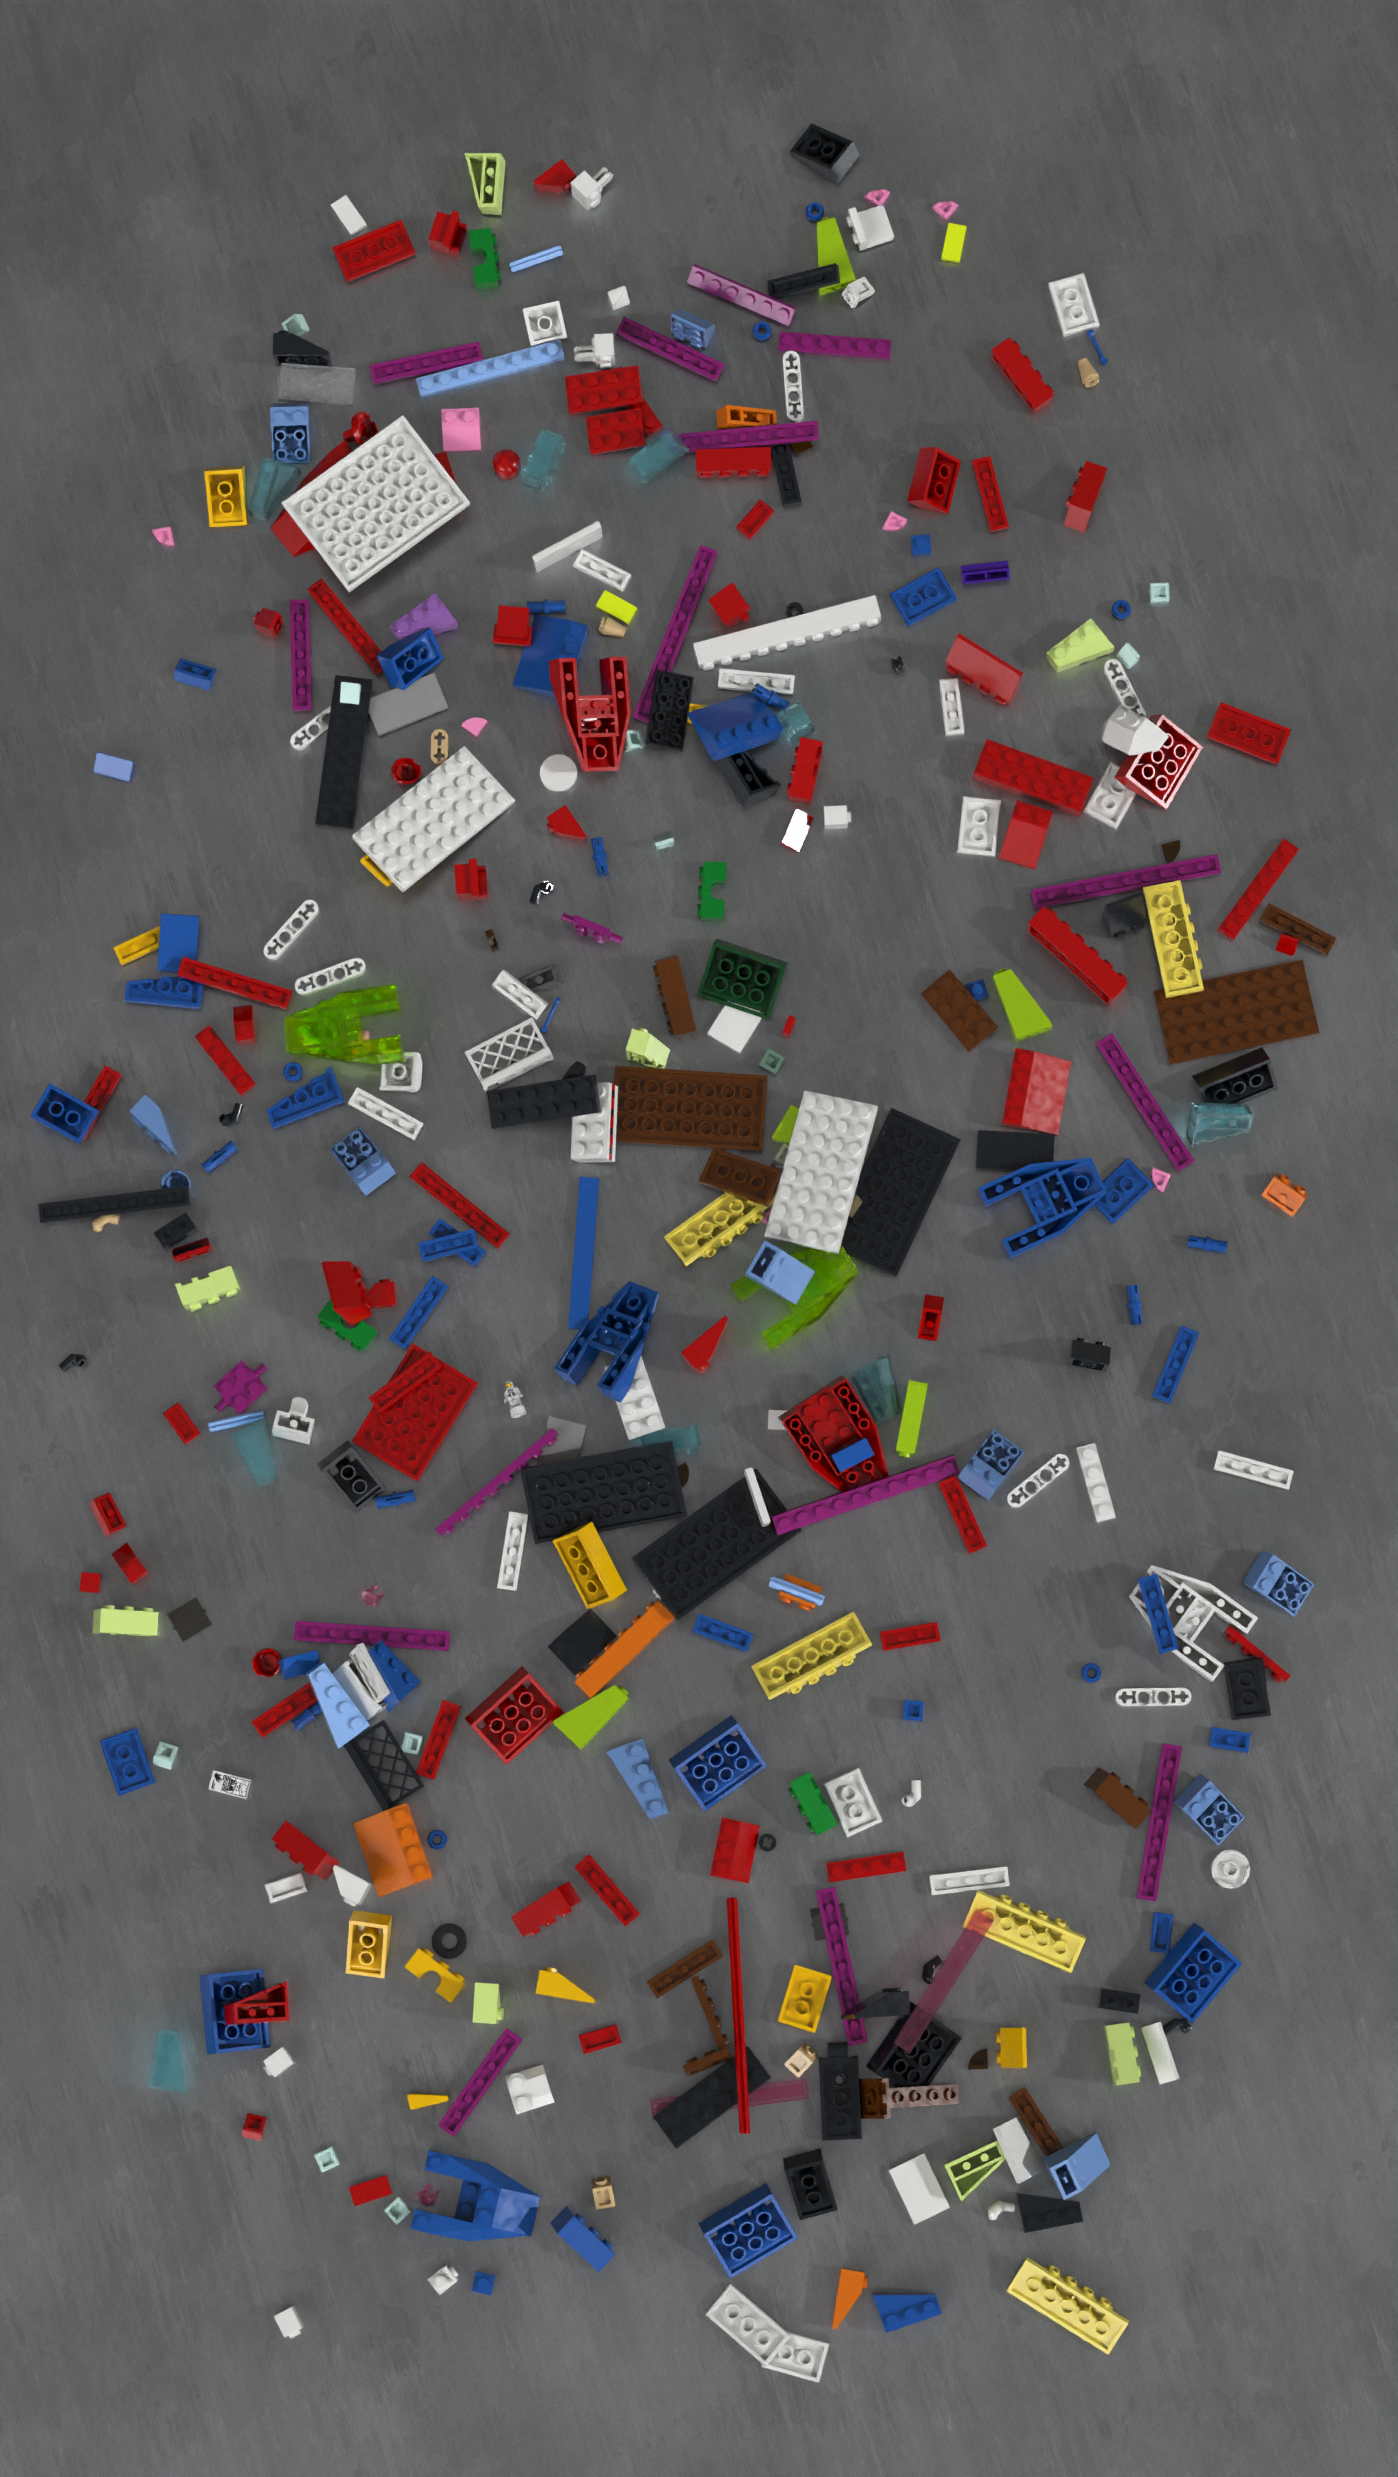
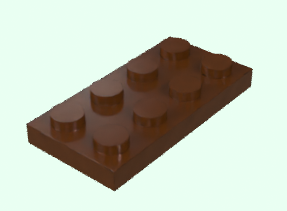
M951 969L947 970L921 993L923 998L968 1052H971L999 1028Z
M713 1148L698 1181L700 1184L768 1207L778 1187L782 1170Z

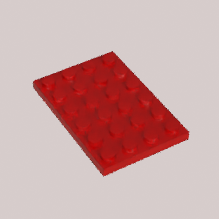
M412 1343L389 1382L428 1352ZM438 1358L436 1360L442 1368L380 1414L376 1407L373 1406L352 1440L359 1447L417 1482L478 1385L476 1381Z

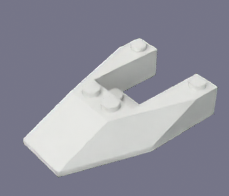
M1151 1565L1143 1577L1153 1574L1158 1576L1179 1648L1171 1652L1197 1673L1213 1682L1225 1665L1194 1644L1195 1638L1213 1613L1244 1635L1249 1632L1258 1617L1210 1583ZM1138 1583L1129 1598L1151 1627Z

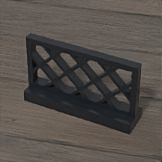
M382 1720L343 1745L383 1811L392 1808L424 1787V1784L385 1720ZM381 1726L386 1731L385 1740L374 1738L376 1729ZM362 1738L371 1739L369 1749H361L357 1741ZM374 1740L384 1742L382 1753L371 1751ZM387 1743L393 1744L396 1747L395 1757L385 1755ZM370 1754L381 1756L378 1767L370 1764ZM384 1757L394 1759L392 1770L381 1768ZM397 1760L404 1761L407 1765L405 1773L395 1771ZM381 1770L391 1772L389 1783L380 1781L379 1775ZM394 1773L404 1776L402 1787L392 1785ZM407 1776L414 1778L418 1786L413 1789L405 1788ZM391 1787L401 1789L399 1798L394 1801L389 1795Z

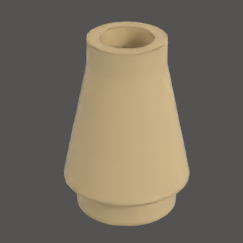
M1083 358L1079 360L1077 364L1082 384L1086 387H1093L1098 384L1099 374L1088 359Z
M602 617L598 627V631L602 632L601 634L621 638L624 637L627 627L622 626L609 617Z

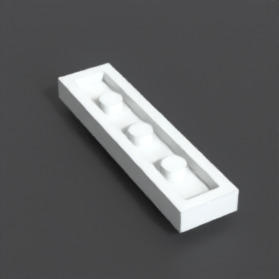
M720 668L718 689L752 692L753 687L756 689L755 684L759 683L764 688L775 691L776 694L793 696L795 675Z
M358 1087L348 1102V1105L415 1141L424 1123Z
M1095 1443L1076 1448L1096 1522L1099 1523L1116 1518Z
M1218 1451L1213 1468L1216 1471L1289 1490L1294 1472L1293 1470L1223 1451Z
M509 1511L497 1585L498 1589L517 1591L528 1514Z
M1007 1867L929 1876L932 1895L1010 1886Z

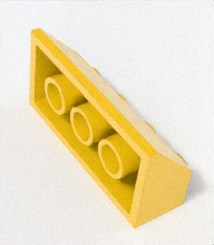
M592 1522L579 1526L553 1540L587 1609L614 1600L627 1591Z

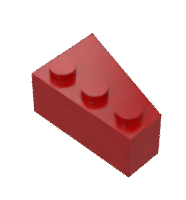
M1086 461L1084 467L1079 468L1077 473L1079 481H1074L1071 492L1074 494L1069 496L1066 502V507L1069 508L1064 526L1085 533L1094 504L1103 484L1107 467Z
M804 737L800 738L799 747L795 748L794 753L796 763L792 765L790 776H793L792 783H788L786 790L790 801L811 805L823 752V741Z
M286 1820L271 1838L276 1842L275 1847L282 1853L287 1851L290 1854L288 1858L297 1865L299 1862L304 1865L302 1869L311 1876L314 1873L327 1881L333 1873L334 1865L338 1866L340 1864L337 1859L329 1855L323 1848L319 1847Z
M569 1881L533 1902L511 1918L523 1937L528 1934L532 1937L541 1931V1926H550L556 1922L555 1918L561 1915L564 1917L572 1912V1907L582 1901Z
M287 1981L277 1983L225 2005L226 2025L289 2021Z

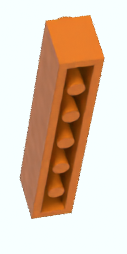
M652 1601L645 1608L647 1612L642 1617L638 1615L631 1622L632 1626L628 1630L624 1628L617 1635L619 1639L614 1644L610 1642L603 1649L605 1653L601 1657L595 1656L589 1662L591 1666L586 1671L582 1669L575 1676L577 1679L575 1683L590 1699L595 1697L675 1619L659 1601L656 1603Z

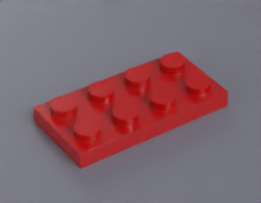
M402 220L332 247L347 283L416 255Z
M638 365L565 377L570 415L643 404Z
M1221 702L1207 738L1278 765L1292 729Z

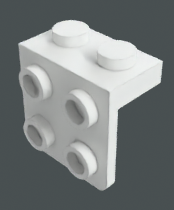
M880 205L858 213L855 207L848 209L846 221L848 227H852V239L854 244L858 245L860 251L894 239L884 206Z

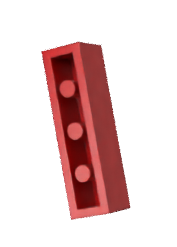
M1009 337L991 349L990 356L1035 414L1053 402L1054 391L1050 385H1045L1042 381L1041 373L1033 369L1031 366L1032 362L1028 356H1023L1020 352L1019 344L1015 340L1012 341Z
M771 447L696 449V477L701 479H709L711 476L729 478L734 475H738L740 478L749 477V475L766 477L768 474H771Z

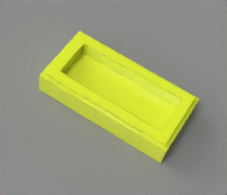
M948 223L941 260L960 263L967 226Z
M604 590L596 604V608L629 625L638 610L634 605Z

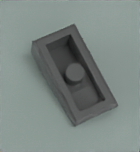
M555 964L519 978L521 983L534 993L563 983L559 968Z

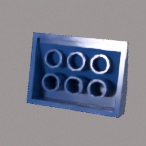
M534 615L531 625V647H524L513 686L556 698L550 681L549 661L558 658H576V667H578L589 632L588 625L567 619Z
M751 692L688 712L687 714L712 761L777 741L783 731V727L776 714Z
M732 1715L668 1760L703 1811L709 1809L768 1767Z
M1193 1923L1144 1983L1193 2024L1242 1963L1206 1930Z
M263 1969L199 1976L207 2055L269 2048L268 2023L226 2025L225 2005L264 1989Z
M767 2183L698 2223L730 2279L798 2239Z

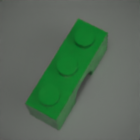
M491 228L469 230L471 253L482 254L486 257V261L483 264L473 266L476 290L498 287V281L501 280L500 269H496L495 264L499 263L498 251L494 252L493 245H497L496 235L492 234Z
M704 861L703 867L699 868V878H703L702 886L699 885L698 897H702L701 904L697 906V915L701 916V921L724 922L725 902L722 899L713 898L710 891L716 885H726V862Z
M331 1298L317 1316L321 1320L319 1322L321 1326L327 1330L329 1328L335 1330L334 1335L343 1341L346 1338L352 1342L350 1346L358 1352L360 1350L366 1352L379 1334L364 1321H361L357 1327L352 1329L344 1327L342 1323L343 1317L333 1309Z

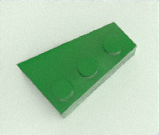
M811 1772L790 1782L791 1788L788 1790L793 1799H798L800 1805L797 1807L802 1817L807 1816L809 1820L807 1826L811 1834L816 1833L818 1836L838 1825Z

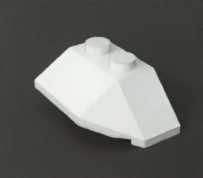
M1119 705L1104 722L1102 741L1128 755H1137L1150 751L1157 752L1169 736L1146 717Z

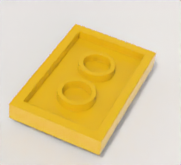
M794 1965L778 2022L815 2033L832 1976Z

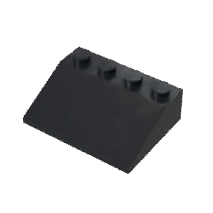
M910 2001V2015L899 2017L866 2067L881 2078H889V2083L895 2088L929 2086L962 2037Z

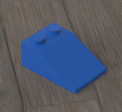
M429 627L389 645L377 655L389 685L401 690L408 688L444 659L434 634Z
M49 1083L30 1116L45 1127L81 1144L99 1110Z

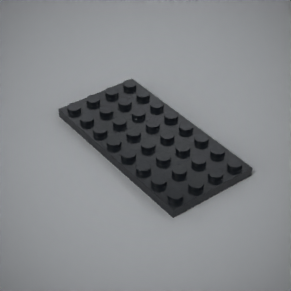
M891 1108L861 1170L855 1194L862 1200V1204L852 1218L848 1217L839 1252L896 1278L961 1139Z
M673 1440L520 1468L535 1544L553 1541L573 1529L590 1522L593 1523L597 1532H604L687 1516Z
M754 1469V1473L771 1520L768 1526H761L744 1476L631 1558L677 1621L802 1531L801 1528H797L780 1535L776 1534L771 1515L786 1511L787 1509L757 1469Z

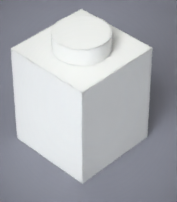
M847 805L824 806L825 829L847 828L848 822H851V811H847Z
M281 2047L263 2061L265 2063L263 2068L269 2076L277 2077L293 2065L295 2061L285 2047Z
M294 2306L274 2316L284 2338L287 2336L293 2338L301 2334L300 2329L304 2326Z

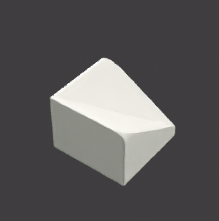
M625 286L607 292L608 300L613 310L630 304Z

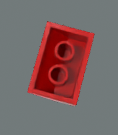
M937 447L920 448L907 501L922 509L948 514L961 460Z
M350 1261L322 1262L333 1309L351 1325L372 1316L370 1311L371 1303L365 1293L367 1288L361 1279L363 1276L361 1269Z
M722 1817L710 1876L749 1884L760 1830L759 1825Z

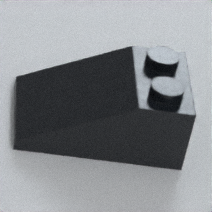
M812 123L790 150L792 155L816 172L837 183L860 156L853 141Z
M288 331L273 333V357L276 366L332 367L329 351Z
M1142 892L1105 905L1102 919L1110 938L1114 936L1115 938H1120L1126 935L1127 931L1133 930L1135 932L1144 928L1143 925L1146 924L1147 919Z
M1084 1338L1072 1340L1068 1365L1106 1372L1110 1363L1111 1347H1108L1107 1343L1096 1341L1095 1344L1088 1343V1340Z
M349 1440L318 1463L321 1471L355 1512H358L386 1490V1487Z
M590 1608L547 1647L576 1676L617 1635Z
M902 1987L885 1988L883 1993L872 1995L842 2014L841 2019L910 2015L909 1991H902Z
M821 2148L783 2158L784 2170L800 2220L838 2210Z

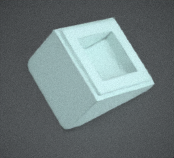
M294 314L281 323L285 331L297 336L309 331V327L302 314Z
M1126 643L1116 657L1127 669H1130L1139 661L1140 655L1129 643Z
M341 682L340 703L359 705L361 685Z
M641 729L627 730L623 752L645 747Z
M671 832L653 836L656 850L674 845V838Z
M160 1741L153 1756V1764L171 1769L178 1747Z

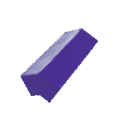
M1008 560L961 566L963 584L1010 579Z

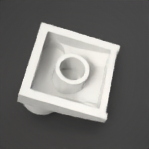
M559 301L523 309L531 346L567 338Z
M382 1052L381 1087L379 1090L407 1091L410 1093L418 1091L422 1079L423 1063L421 1054L418 1052Z
M543 2064L505 2076L516 2114L554 2103Z

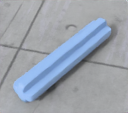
M555 245L510 261L509 267L512 272H516L561 256L563 251L560 245Z
M257 1410L209 1421L208 1426L211 1432L265 1420V1414L263 1410Z
M772 1576L769 1581V1587L819 1606L823 1604L825 1596L775 1576Z

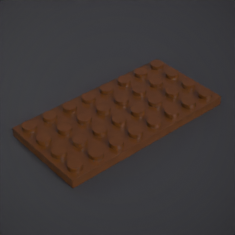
M1303 959L1202 980L1204 991L1166 998L1164 989L1153 991L1169 1065L1320 1033Z
M615 1066L614 1085L618 1086L616 1142L762 1152L768 1076Z

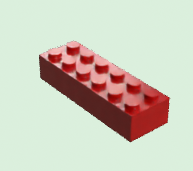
M986 739L973 774L974 780L1077 817L1081 815L1094 777L989 739Z
M1043 906L1028 922L1026 930L1110 1007L1126 991L1128 985L1126 982L1127 978L1120 972L1116 973L1112 969L1113 965L1108 960L1104 959L1103 961L1098 956L1099 952L1091 946L1089 948L1084 943L1085 939L1077 933L1075 935L1070 930L1071 927L1064 920L1061 922L1056 917L1057 914L1050 907L1047 909Z

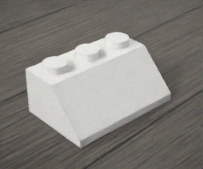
M352 1659L342 1664L333 1673V1676L367 1721L387 1707L384 1700L379 1703L375 1702Z

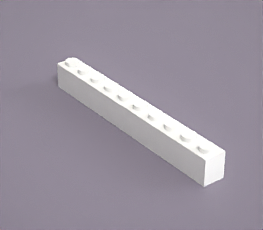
M873 595L693 643V649L699 669L710 670L714 668V665H729L733 660L740 659L743 661L750 659L752 655H766L769 651L775 649L781 651L793 644L800 646L808 640L819 641L827 635L838 636L842 634V631L849 630L852 632L859 630L861 626H875L881 621V613L876 596Z

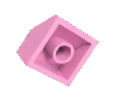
M479 408L441 409L443 451H481Z

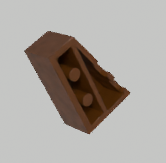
M1098 1767L1083 1785L1092 1790L1101 1801H1104L1125 1822L1137 1829L1151 1812L1147 1808L1148 1803L1141 1797L1137 1799L1133 1795L1135 1791L1127 1784L1123 1786L1119 1782L1121 1778L1113 1771L1110 1774Z

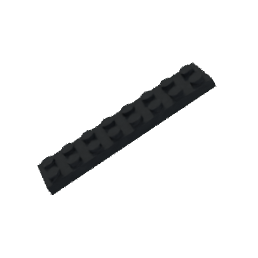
M335 675L315 825L351 830L354 828L373 679ZM341 682L361 685L359 705L340 703Z

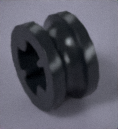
M792 602L787 606L786 614L788 618L794 617L790 609L793 610V607L798 608V612H800L799 614L796 613V616L803 614V607L800 603Z
M898 656L895 660L892 658L891 664L895 674L898 675L900 671L905 672L901 657Z
M764 1834L759 1839V1846L764 1851H772L776 1846V1839L771 1834ZM765 1837L773 1840L771 1843L772 1847L762 1846Z

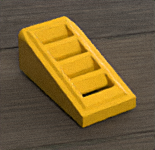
M407 2094L411 2110L450 2100L447 2095Z

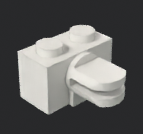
M606 167L601 168L593 177L584 170L571 182L572 196L587 211L591 207L595 208L601 201L602 188L611 181L613 174L608 172Z
M613 333L594 334L592 345L576 346L574 348V360L577 362H596L597 368L603 370L615 367Z
M293 1398L290 1402L288 1413L277 1410L272 1428V1436L310 1445L315 1419L306 1417L308 1402L304 1398Z

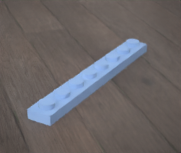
M556 340L416 378L420 396L424 398L564 360L565 356L561 341Z

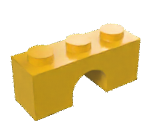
M418 1948L405 1965V1968L419 1979L428 1971H436L441 1977V1983L436 1992L452 2003L465 1987L466 1983L463 1982L465 1978L458 1972L451 1973L448 1970L450 1966L441 1959L439 1962L433 1959L434 1954L427 1948L423 1950Z

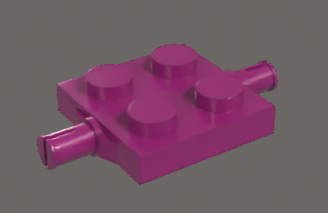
M566 913L562 914L561 920L571 923L573 929L576 930L575 933L580 936H591L595 942L600 944L604 942L609 943L610 940L619 944L622 943L623 937L614 934L609 928L577 915L573 917Z
M241 1360L213 1386L222 1398L214 1408L220 1412L228 1405L234 1408L240 1415L268 1389L259 1377L268 1368L261 1363L253 1370L247 1367Z

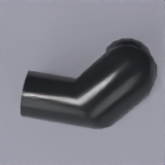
M544 881L535 885L529 902L538 905L542 895L553 891V884L549 881Z
M235 1103L231 1113L220 1115L219 1122L223 1126L237 1123L240 1120L244 1105Z
M70 1354L58 1366L66 1372L71 1366H86L87 1358L82 1354Z
M938 1955L923 1966L922 1978L927 1984L934 1983L935 1968L943 1964Z
M1175 2018L1164 2025L1163 2030L1167 2036L1176 2029H1181L1183 2033H1188L1191 2031L1192 2026L1187 2019Z

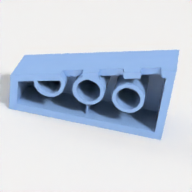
M320 1662L306 1673L335 1746L338 1749L370 1726L325 1663Z

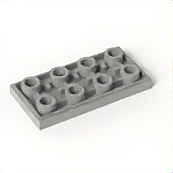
M435 673L419 678L405 690L394 688L372 697L369 714L378 736H381L448 709V705Z
M549 1416L545 1434L554 1428L559 1434L556 1437L558 1441L551 1447L547 1445L542 1449L543 1454L539 1456L537 1465L579 1457L587 1425Z

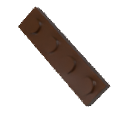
M1268 903L1259 920L1283 934L1298 938L1299 942L1326 956L1336 940V937Z
M712 1939L647 1981V1984L656 1998H659L723 1955Z
M1025 2087L1008 2097L1046 2157L1064 2148Z

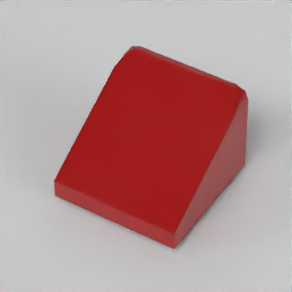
M1282 933L1279 937L1276 951L1293 956L1299 939Z
M247 2113L242 2136L261 2141L267 2117Z

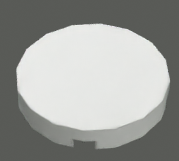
M556 754L548 757L540 767L542 784L553 792L569 790L577 780L575 763L565 755Z
M1237 1850L1222 1851L1212 1861V1877L1217 1884L1224 1888L1240 1887L1249 1878V1861L1244 1854Z

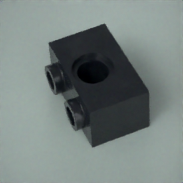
M185 1212L155 1231L154 1234L167 1252L198 1232V1229Z
M1100 1988L1098 2008L1138 2014L1141 1994Z

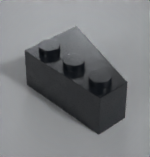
M747 751L716 760L743 807L775 796L781 786L780 782H775L768 775V771L765 768L762 769L755 763V759Z
M1016 2193L1024 2233L1083 2222L1079 2201Z

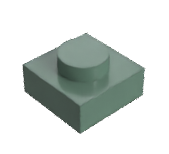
M768 1048L759 1066L776 1075L785 1057Z

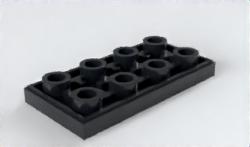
M656 670L645 745L682 751L694 677Z
M978 1130L976 1169L1016 1171L1029 1164L1053 1162L1055 1134Z

